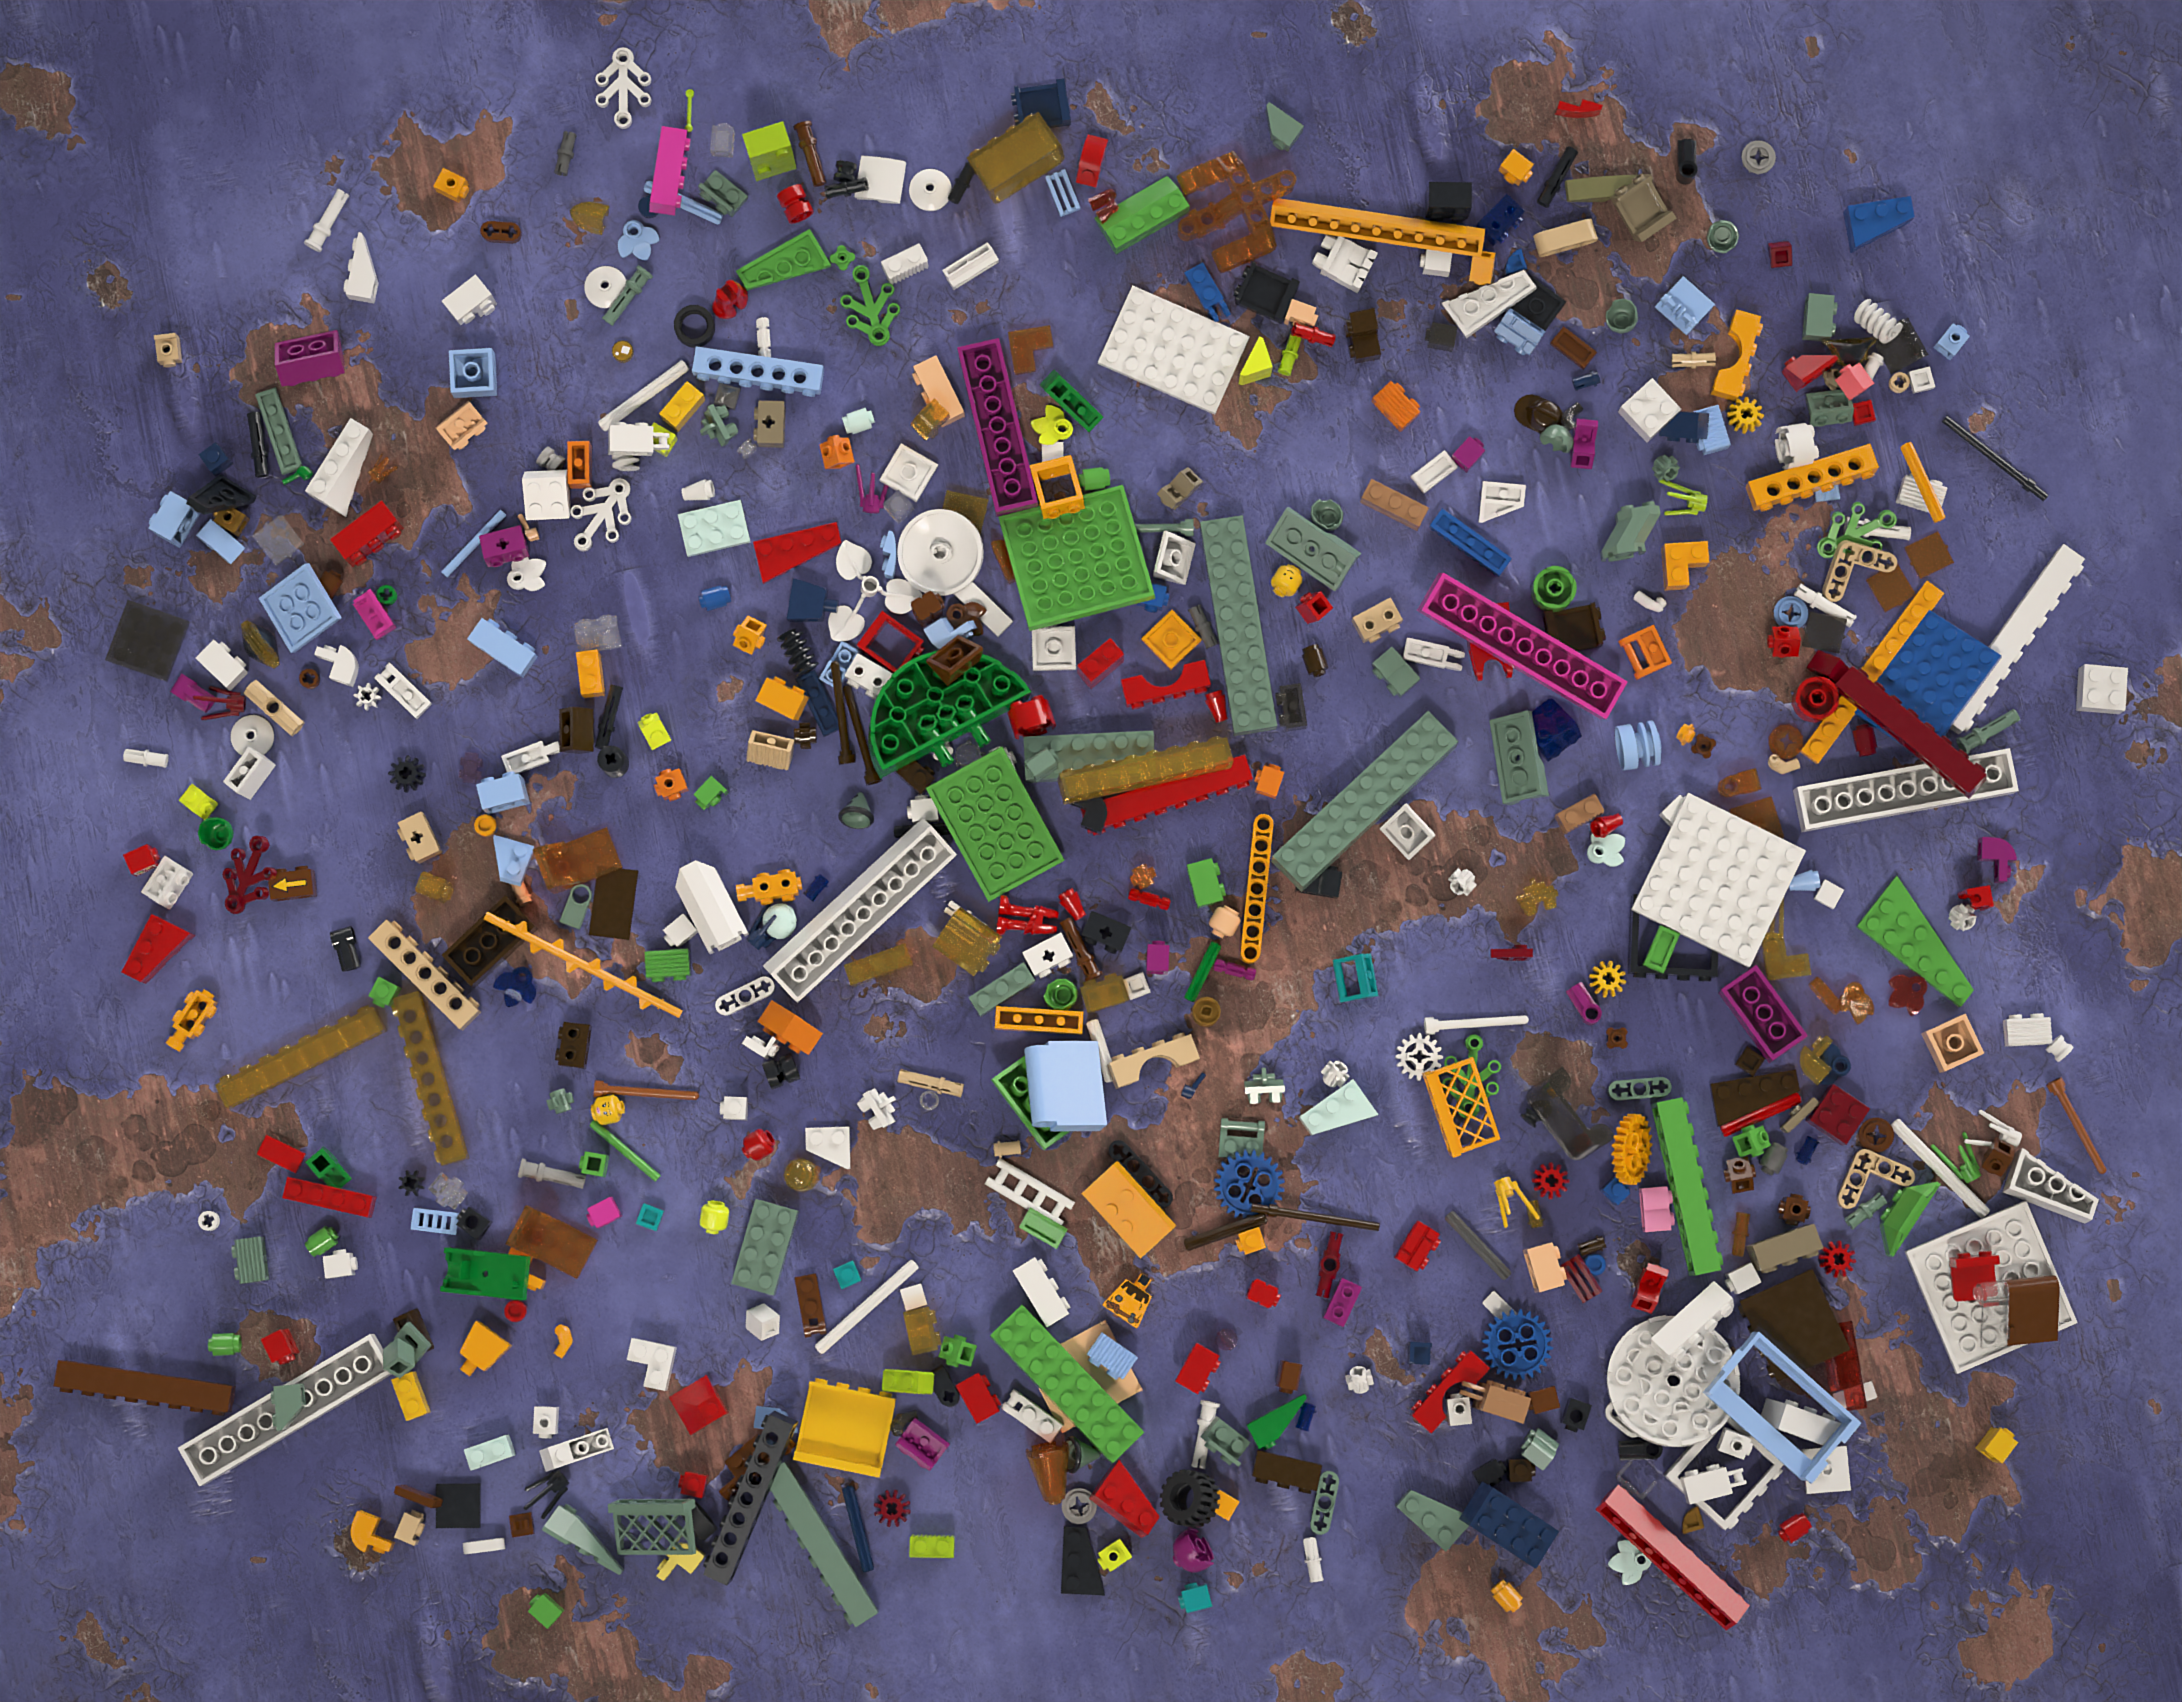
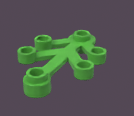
M859 265L854 268L852 275L854 281L860 284L866 306L853 300L850 295H843L840 303L843 308H851L869 318L872 325L869 326L859 321L856 315H849L846 319L847 326L850 329L856 328L868 334L869 341L873 345L883 346L889 341L890 334L888 328L894 317L900 314V307L896 303L889 304L887 307L888 313L880 324L878 315L888 297L894 294V287L890 283L883 284L881 293L874 304L868 285L870 278L869 270L867 267ZM859 273L865 274L863 279H859L857 276ZM886 287H890L892 291L890 293H885L884 289ZM850 299L851 303L844 305L843 300ZM896 307L898 310L896 313H891L890 308ZM856 319L857 322L855 325H850L849 320ZM877 333H882L883 337L881 339H876L875 335Z
M1855 502L1851 506L1852 514L1844 535L1837 537L1840 525L1845 522V516L1842 512H1834L1831 516L1832 525L1827 537L1819 540L1817 551L1820 556L1831 558L1834 556L1838 544L1844 540L1870 547L1874 543H1878L1879 547L1877 549L1882 550V543L1878 539L1868 540L1860 536L1881 526L1887 529L1892 528L1897 522L1896 515L1891 510H1883L1878 515V518L1856 528L1861 515L1865 512V507L1861 502ZM1856 506L1862 507L1860 512L1854 511ZM1841 515V521L1836 522L1835 517ZM1885 515H1890L1888 521H1883ZM1825 544H1831L1829 550H1824ZM1844 548L1845 556L1847 553H1851V550Z
M1474 1034L1466 1038L1465 1047L1469 1051L1468 1058L1473 1057L1477 1067L1478 1051L1482 1048L1483 1041L1480 1036ZM1472 1039L1478 1041L1477 1047L1471 1046L1470 1041ZM1448 1056L1444 1060V1066H1448V1059H1453L1455 1063L1457 1059L1454 1056ZM1497 1060L1490 1061L1487 1067L1479 1073L1481 1082L1490 1075L1500 1071L1501 1064ZM1491 1063H1496L1498 1065V1069L1496 1071L1491 1070ZM1468 1064L1467 1075L1462 1069H1460L1458 1075L1469 1079L1472 1073L1471 1065ZM1457 1077L1465 1087L1467 1081ZM1446 1078V1079H1444L1443 1082H1442V1084L1445 1085V1082H1446L1447 1080H1450V1081H1451L1452 1078ZM1454 1082V1084H1453V1086H1452V1089H1454V1090L1460 1092V1091L1455 1087V1086H1456V1083ZM1490 1082L1486 1085L1484 1090L1486 1097L1488 1098L1498 1093L1499 1086L1497 1083ZM1470 1083L1465 1095L1476 1099V1097L1474 1098V1090L1477 1086ZM1491 1084L1495 1085L1496 1091L1494 1093H1491L1488 1090V1087ZM1450 1091V1094L1458 1101L1460 1095ZM1464 1097L1458 1109L1466 1112L1465 1105H1473L1474 1102ZM1477 1104L1472 1114L1474 1117L1479 1113V1104ZM1458 1112L1461 1117L1466 1119V1115Z

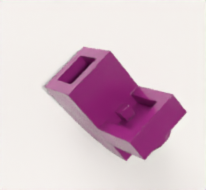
M1576 419L1572 434L1574 442L1571 450L1572 468L1592 469L1595 457V439L1598 430L1597 420Z
M1979 838L1977 861L1994 862V883L2003 884L2007 882V878L2011 876V866L2008 865V862L2012 863L2017 860L2015 850L2007 841L2001 838Z

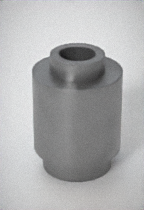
M1772 1142L1771 1146L1767 1147L1759 1163L1762 1166L1761 1171L1771 1176L1774 1173L1779 1174L1788 1157V1149L1776 1142Z

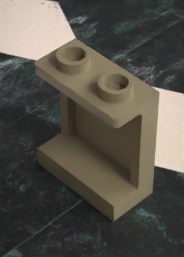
M1643 173L1635 176L1629 185H1623L1614 191L1615 194L1610 197L1634 241L1643 242L1677 219L1673 211L1667 210L1651 182L1653 177Z

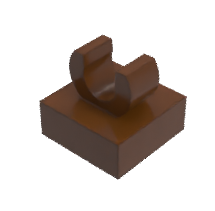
M532 1512L509 1515L512 1538L535 1534Z

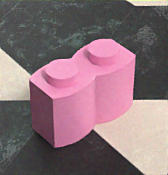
M1667 1186L1639 1188L1642 1231L1671 1230V1226L1675 1224L1674 1213L1670 1212L1669 1204L1673 1203L1672 1191H1668Z

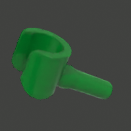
M301 466L297 469L296 473L283 479L282 482L285 485L299 477L306 481L313 476V472L308 467Z

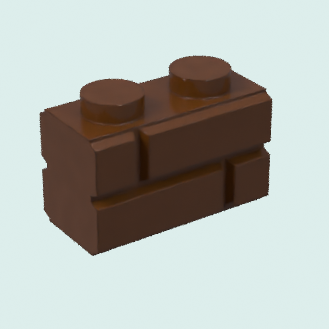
M929 591L922 595V598L919 597L912 601L911 609L922 627H926L932 623V620L935 621L943 616L945 603L939 593L934 594L932 591Z

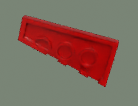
M837 522L754 541L753 544L763 584L841 545Z

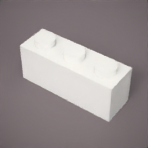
M1034 1257L1013 1270L1045 1326L1048 1327L1068 1315L1069 1312L1067 1310L1071 1307L1065 1297L1060 1298L1056 1291L1059 1287L1054 1279L1047 1278L1044 1272L1048 1269L1042 1259L1037 1261Z

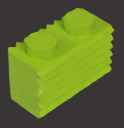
M885 1369L883 1371V1391L931 1395L933 1393V1372Z
M918 1534L910 1536L909 1557L954 1558L955 1536L953 1534L951 1536H941L940 1534L938 1536H932L931 1534L929 1536L927 1534L925 1536L922 1534L920 1536Z

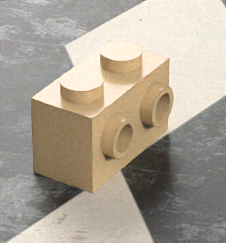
M1391 597L1352 618V623L1363 643L1369 641L1370 644L1382 638L1380 634L1386 631L1390 634L1400 628L1399 624L1403 621Z

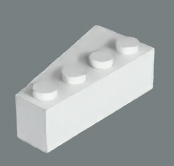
M2024 1148L2015 1153L2003 1193L2084 1224L2093 1219L2099 1199L2075 1183L2073 1184L2068 1181L2062 1174L2046 1166V1163L2030 1155Z

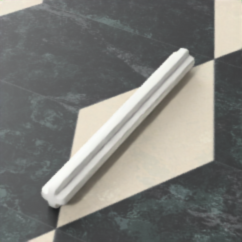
M1896 1119L1891 1124L1893 1131L1980 1218H1984L1990 1212V1209L1900 1119Z
M913 1260L908 1261L815 1345L819 1353H825L919 1268Z

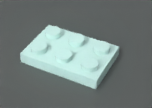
M741 500L678 514L688 557L751 543Z

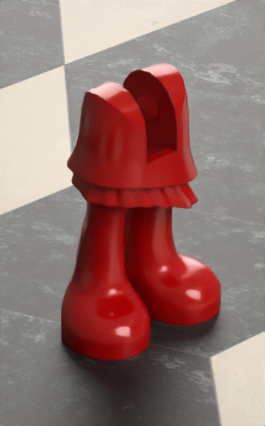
M727 280L722 288H718L715 301L712 304L715 316L721 319H731L737 314L733 305L738 309H744L748 302L746 288L733 280Z
M1001 895L998 915H1014L1030 919L1022 921L998 916L996 936L1004 935L1007 930H1024V935L1027 933H1031L1030 935L1057 933V926L1045 925L1042 922L1043 917L1058 919V911L1041 905L1040 907L1035 905L1034 908L1013 905L1007 896Z

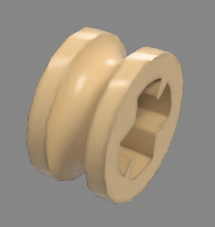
M1902 372L1895 373L1889 380V387L1895 393L1904 392L1910 384L1909 377ZM1897 378H1900V381H1904L1901 388L1898 387L1899 385L1895 386L1894 384Z

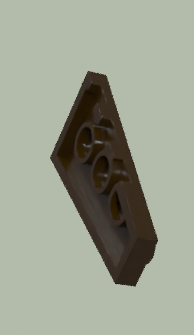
M1796 1069L1709 1084L1717 1127L1800 1091Z

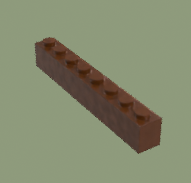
M58 1360L53 1385L54 1387H60L59 1391L65 1393H73L74 1389L82 1391L81 1395L95 1396V1393H100L106 1399L116 1400V1397L120 1396L125 1397L126 1402L138 1403V1399L147 1400V1405L160 1406V1403H167L168 1408L181 1409L182 1406L190 1407V1411L203 1413V1409L212 1410L211 1414L225 1416V1412H232L236 1390L235 1385L68 1360Z

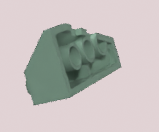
M565 1504V1506L559 1505L542 1530L566 1545L574 1544V1548L578 1552L587 1556L592 1555L597 1563L621 1575L624 1569L583 1519L576 1514L577 1510L568 1504Z

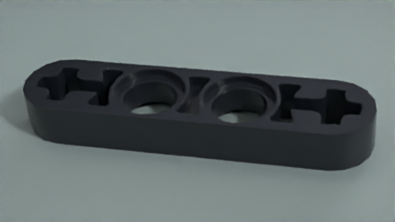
M1121 1140L1112 1142L1109 1146L1111 1158L1115 1162L1118 1161L1160 1208L1170 1206L1173 1201L1171 1191L1125 1142ZM1114 1145H1122L1124 1147L1122 1151L1125 1155L1128 1152L1132 1154V1156L1125 1160L1124 1164L1119 1161L1123 1159L1120 1154L1116 1156L1113 1154ZM1130 1160L1138 1161L1140 1167L1137 1172H1130L1127 1169V1163ZM1145 1176L1153 1177L1155 1183L1152 1188H1145L1142 1185V1179ZM1160 1184L1162 1188L1158 1190L1162 1194L1167 1193L1169 1195L1167 1197L1169 1202L1159 1203L1157 1201L1159 1196L1156 1193L1152 1196L1149 1192L1155 1190L1157 1185Z

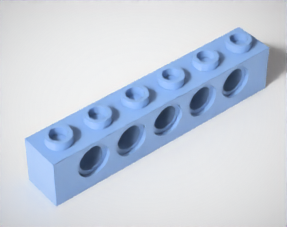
M696 346L692 373L697 377L696 379L701 381H709L710 378L717 379L722 384L737 382L742 387L757 385L763 390L772 391L773 388L781 389V392L793 394L794 391L802 392L804 396L815 397V394H821L824 367L818 364ZM714 362L721 363V368L717 371L710 369L711 364ZM736 365L743 368L739 374L731 372L732 368ZM760 368L764 371L760 377L752 375L755 369ZM776 372H783L785 374L782 380H775L773 377ZM798 375L806 377L803 383H796L794 381Z

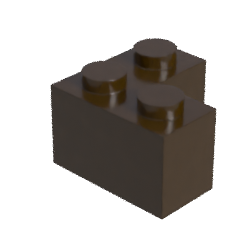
M1375 308L1351 312L1348 315V319L1345 320V337H1349L1351 343L1348 346L1349 357L1354 358L1355 364L1378 360L1381 357L1377 335L1379 328Z

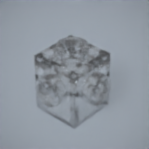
M443 1172L438 1175L428 1188L437 1197L435 1199L437 1203L444 1208L448 1205L454 1210L463 1202L468 1194L462 1187L464 1183L456 1176L450 1178Z

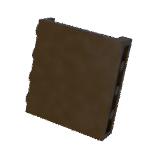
M1813 1268L1745 1299H1740L1741 1305L1738 1306L1742 1317H1747L1750 1325L1747 1326L1750 1334L1752 1332H1760L1801 1370H1806L1850 1350ZM1758 1349V1352H1759L1761 1358L1766 1357V1356ZM1766 1357L1769 1363L1766 1368L1771 1379L1775 1377L1778 1382L1789 1377Z

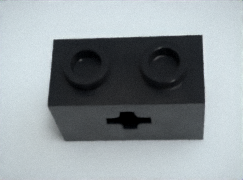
M1091 911L1081 936L1085 938L1084 942L1096 946L1098 943L1105 946L1104 950L1116 954L1118 951L1122 953L1132 927ZM1107 928L1112 936H1107L1106 939H1103L1100 930L1105 931Z

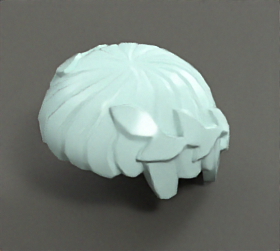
M783 903L770 906L763 915V926L773 915H776L777 918L766 930L767 933L776 939L789 937L794 932L797 921L793 908Z

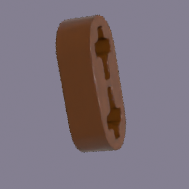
M487 221L480 228V233L487 242L514 244L519 242L522 237L521 229L516 223ZM490 227H493L494 231H499V233H492L491 236H488L485 230L488 231ZM511 228H514L517 234H513V238H510L507 233L503 232H510Z

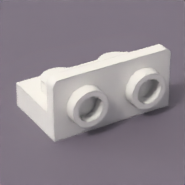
M164 856L141 892L170 910L185 886L189 883L193 873L167 856Z
M746 1036L742 1043L767 1060L770 1056L773 1058L780 1048L777 1045L779 1041L774 1037L770 1039L766 1047V1043L756 1036H753L752 1039Z

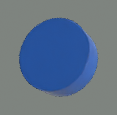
M1590 1254L1584 1259V1263L1593 1276L1604 1272L1606 1262L1601 1255Z

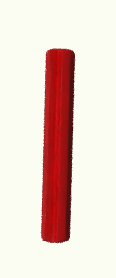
M1794 1093L1720 1127L1722 1135L1727 1137L1740 1131L1742 1128L1754 1125L1802 1102L1801 1097L1798 1093Z

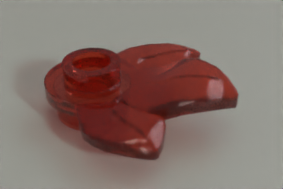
M1899 974L1888 981L1890 986L1895 989L1889 998L1890 1007L1903 1008L1906 1006L1910 1016L1916 1015L1923 1008V995L1927 991V982L1924 978L1920 976L1909 978ZM1918 983L1921 988L1915 991L1912 989V985Z

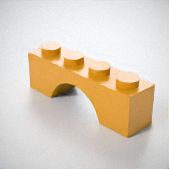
M1737 309L1734 312L1728 335L1738 346L1739 358L1734 366L1717 372L1710 395L1734 402L1739 396L1742 397L1746 386L1742 382L1744 376L1748 377L1751 369V364L1748 361L1750 356H1754L1757 348L1754 340L1756 336H1760L1763 326L1760 323L1761 316Z

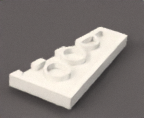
M1522 270L1500 279L1496 283L1488 286L1485 285L1476 291L1468 294L1465 293L1451 301H1445L1442 303V306L1467 339L1537 288L1527 273Z

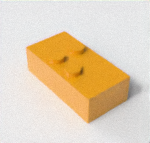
M1118 1161L1081 1193L1140 1259L1176 1227V1224Z

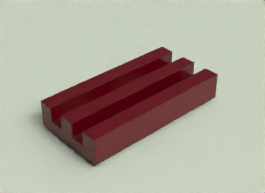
M1579 1254L1560 1265V1267H1564L1566 1277L1582 1303L1602 1292V1289ZM1574 1262L1577 1263V1265H1578L1579 1268L1581 1269L1582 1273L1584 1274V1276H1585L1586 1279L1588 1280L1589 1284L1591 1285V1287H1592L1593 1290H1594L1593 1292L1591 1291V1289L1589 1288V1286H1588L1587 1283L1585 1282V1279H1584V1277L1582 1276V1274H1580V1272L1578 1271V1269H1577V1267L1575 1266Z

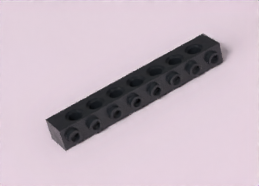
M775 1410L764 1417L761 1427L764 1429L761 1436L757 1435L753 1443L755 1448L753 1455H749L744 1467L747 1470L745 1475L740 1476L736 1487L739 1488L736 1495H732L728 1507L730 1511L728 1516L724 1515L719 1527L722 1530L720 1535H716L711 1547L714 1549L712 1554H708L704 1561L703 1567L706 1569L703 1575L724 1585L732 1582L796 1429L797 1420ZM770 1432L777 1434L778 1442H773L770 1439ZM762 1452H765L769 1455V1462H765L762 1460ZM753 1472L761 1475V1482L754 1480ZM745 1492L753 1496V1502L745 1499ZM737 1512H740L744 1515V1522H741L737 1519ZM728 1532L736 1535V1542L728 1538ZM720 1552L727 1554L728 1562L721 1560Z

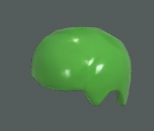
M1056 979L1047 985L1043 997L1047 1006L1053 1010L1067 1011L1075 1005L1078 991L1071 981Z

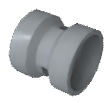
M549 446L541 452L536 460V464L540 467H545L548 471L561 470L566 462L564 457L556 455Z

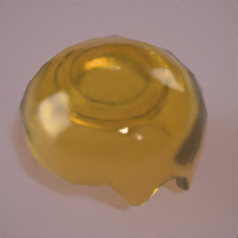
M798 1158L788 1163L783 1177L786 1185L793 1190L807 1192L812 1190L818 1183L819 1172L814 1163Z

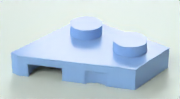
M494 835L493 842L500 881L521 887L534 852V846Z

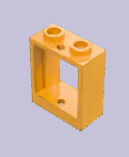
M1071 455L1029 465L1043 519H1054L1066 513H1077L1085 509L1083 495ZM1070 474L1076 496L1045 503L1039 481Z

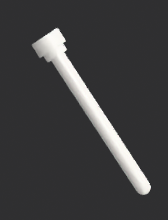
M1526 1015L1438 1021L1434 1017L1424 1018L1425 1035H1433L1435 1032L1443 1029L1526 1024L1529 1018Z

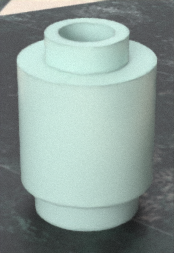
M866 408L846 414L847 416L842 417L847 434H856L871 429V424L875 423L871 410L867 411Z

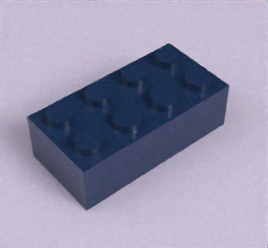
M1483 1481L1459 1520L1535 1569L1559 1533L1557 1529Z

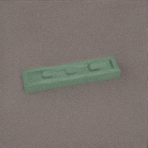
M276 387L255 394L282 475L297 471L302 466Z

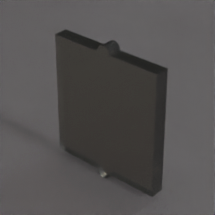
M1810 611L1807 625L1804 627L1805 634L1802 646L1839 654L1842 640L1845 638L1844 631L1847 619Z

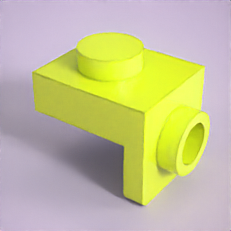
M657 712L646 714L638 721V725L652 750L671 741Z
M191 784L179 799L182 804L204 820L218 806L215 800L194 784Z

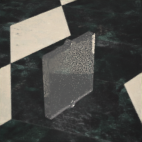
M282 515L269 524L266 523L264 528L253 535L276 566L288 556L292 557V553L304 545Z

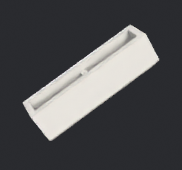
M985 243L942 271L953 290L999 263V259L992 247Z

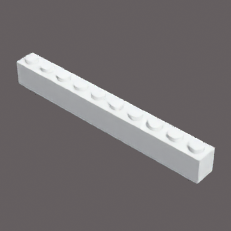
M2065 544L2057 549L1989 645V648L2002 655V658L1950 727L1955 733L1967 732L1974 723L1971 719L1976 713L1979 715L1986 706L1984 701L1988 696L1992 697L1999 688L1996 686L2000 679L2004 680L2011 671L2008 667L2012 661L2016 663L2023 654L2020 650L2024 644L2028 646L2035 637L2033 632L2036 627L2040 629L2046 622L2047 617L2045 615L2048 610L2053 611L2059 603L2058 596L2061 593L2065 594L2070 588V579L2073 575L2077 577L2084 568L2081 564L2085 558Z

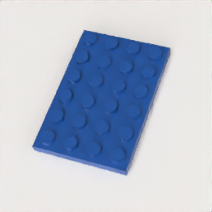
M1929 610L1883 671L1877 682L1885 688V692L1889 696H1896L1902 702L1901 705L1908 710L1910 708L1916 712L1920 721L1931 724L1935 728V733L1941 737L1950 729L2001 660L2002 655ZM1859 709L1855 711V716L1899 743Z

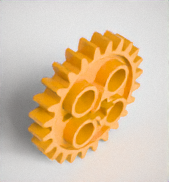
M1627 1114V1116H1623V1121H1619L1620 1127H1616L1617 1135H1614L1615 1143L1612 1144L1614 1151L1611 1153L1614 1156L1612 1164H1615L1613 1172H1617L1616 1178H1619V1182L1626 1185H1637V1182L1640 1183L1641 1178L1645 1177L1644 1171H1648L1647 1164L1650 1163L1649 1155H1652L1650 1147L1653 1145L1650 1143L1652 1135H1649L1651 1127H1647L1648 1121H1645V1117L1641 1114Z

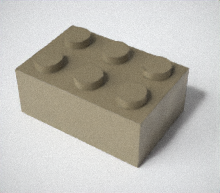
M1806 1224L1746 1246L1751 1263L1755 1270L1761 1271V1273L1775 1271L1778 1269L1777 1265L1779 1264L1788 1266L1799 1262L1797 1258L1801 1256L1803 1259L1819 1255L1818 1250L1824 1249L1815 1224Z

